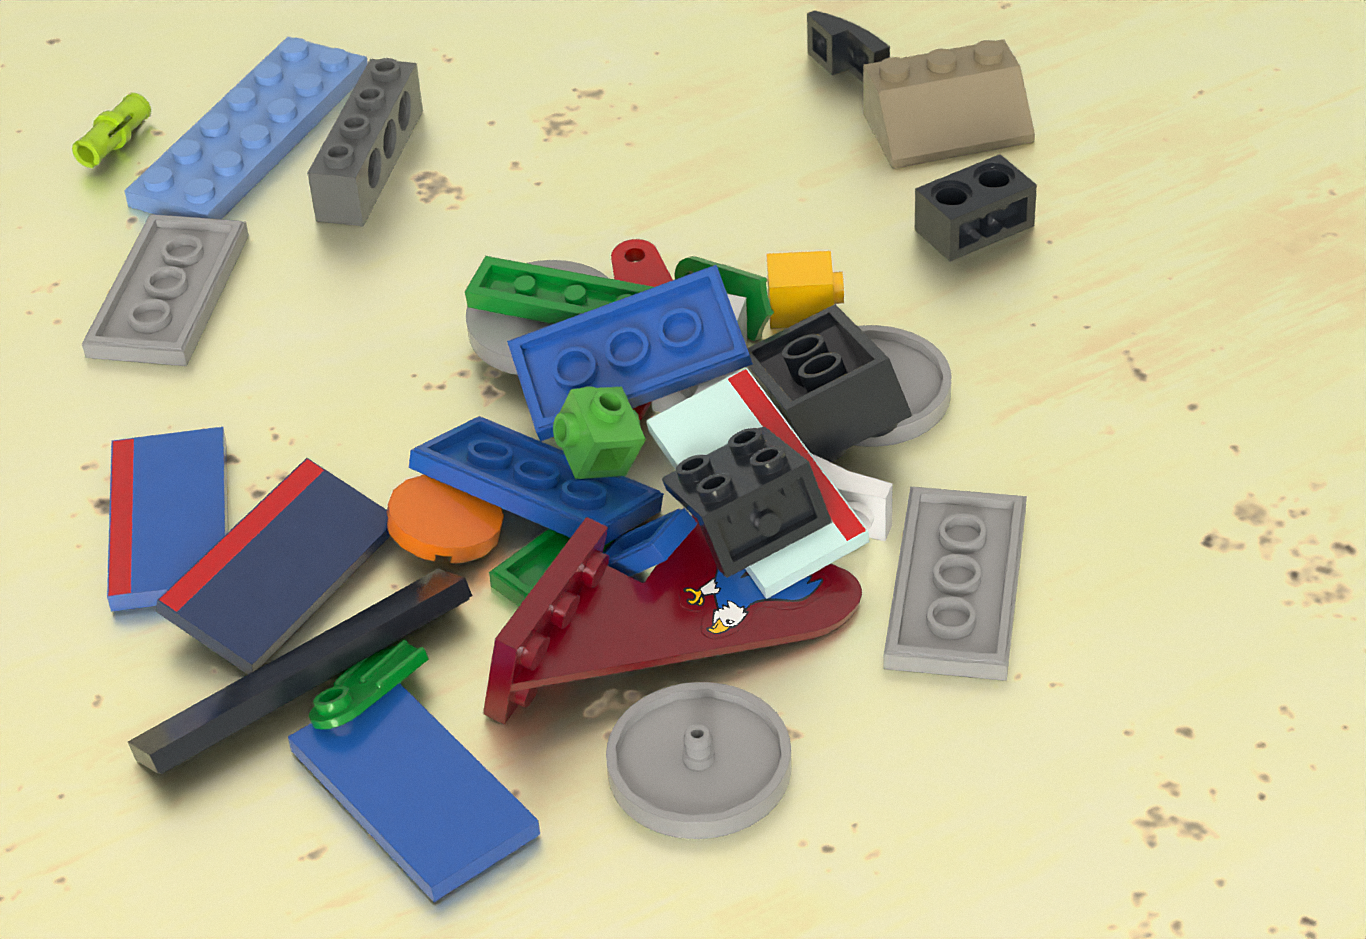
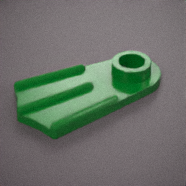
M690 256L678 262L675 268V279L717 265L727 294L746 297L747 338L752 341L762 338L765 325L774 314L767 294L766 277L696 256Z
M402 640L397 646L384 648L348 668L334 682V687L321 692L315 697L313 701L315 706L309 713L312 726L321 730L331 729L353 720L428 661L429 657L423 647L415 648L406 640Z

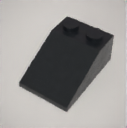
M836 304L747 348L753 363L747 366V369L809 452L826 461L832 462L839 459L846 453L848 448L870 437L876 438L890 433L897 427L899 422L913 416L890 359Z

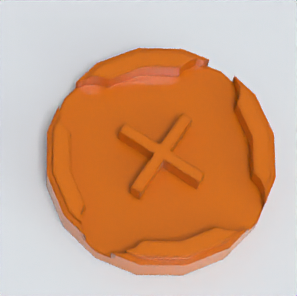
M426 475L407 479L396 487L391 494L387 507L389 534L401 548L421 559L435 561L436 555L451 556L450 563H466L488 554L497 546L504 519L502 508Z

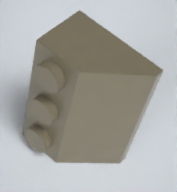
M1004 39L997 41L984 40L975 45L953 49H935L926 54L904 58L891 57L884 59L882 62L863 65V114L892 169L1035 141V132L1021 67Z

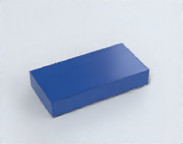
M678 508L616 538L603 552L609 555L608 566L631 577L668 559L698 523L685 508L681 510Z

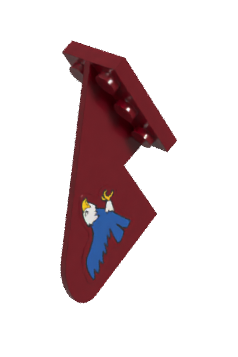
M693 515V519L698 524L668 559L657 564L646 581L641 583L608 566L609 555L603 553L608 527L586 517L495 638L483 714L505 725L518 705L527 708L531 704L541 686L823 636L842 626L855 613L862 597L861 585L857 578L849 571L834 564H829L766 599L746 569L728 578L717 569L699 522Z

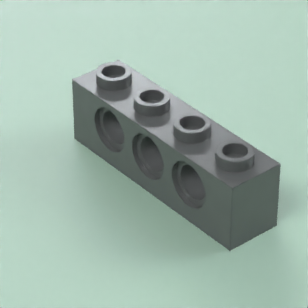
M392 58L369 60L307 172L315 220L317 222L364 227L423 112L417 63L401 62Z

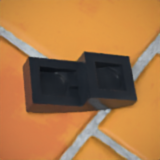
M819 11L807 13V53L832 76L849 70L863 83V65L882 62L884 59L890 58V46L868 30L831 14Z

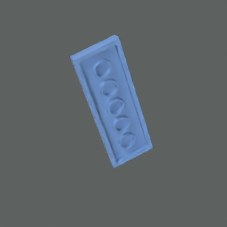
M288 36L124 190L128 207L155 215L223 219L355 87L368 64L367 57L346 52L340 48H331L308 42L301 38Z

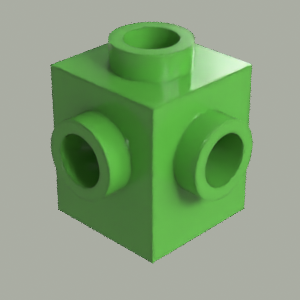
M589 386L571 389L553 423L554 439L557 445L563 449L575 479L626 476L646 440L640 427L638 414L632 409L622 386L600 388Z

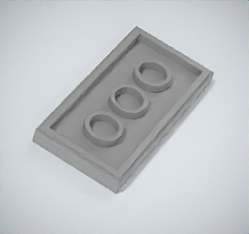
M149 215L82 342L85 358L187 366L248 239L249 234L246 222Z
M910 486L885 642L883 669L1007 681L1027 496Z

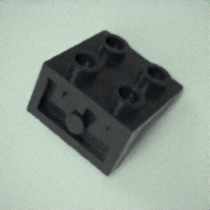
M766 427L748 428L739 431L728 440V444L707 455H695L683 460L677 465L676 471L662 478L665 489L698 520L717 569L726 578L832 523L809 461Z

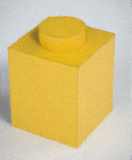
M831 251L767 254L768 298L771 309L774 310V314L770 317V329L788 328L834 304H844L843 272H833Z

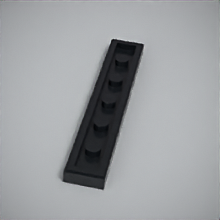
M436 569L129 740L128 744L135 760L157 774L165 773L470 600L469 598L472 597V593L466 578Z

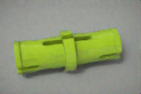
M132 92L126 95L112 111H103L94 120L93 128L73 144L72 152L75 159L85 167L94 168L111 150L122 148L130 140L131 132L145 119L150 117L151 106L142 95Z

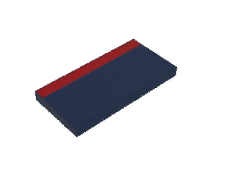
M306 458L157 599L156 612L246 674H250L259 669L391 536L387 527V509L309 458Z

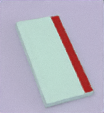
M747 367L646 420L649 433L675 470L680 462L689 457L707 455L728 444V440L739 431L760 427L769 429L809 461L832 523L745 568L766 599L869 543V531Z

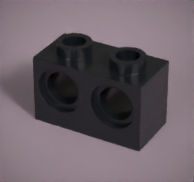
M1001 154L915 188L914 230L947 260H955L1035 226L1037 184Z

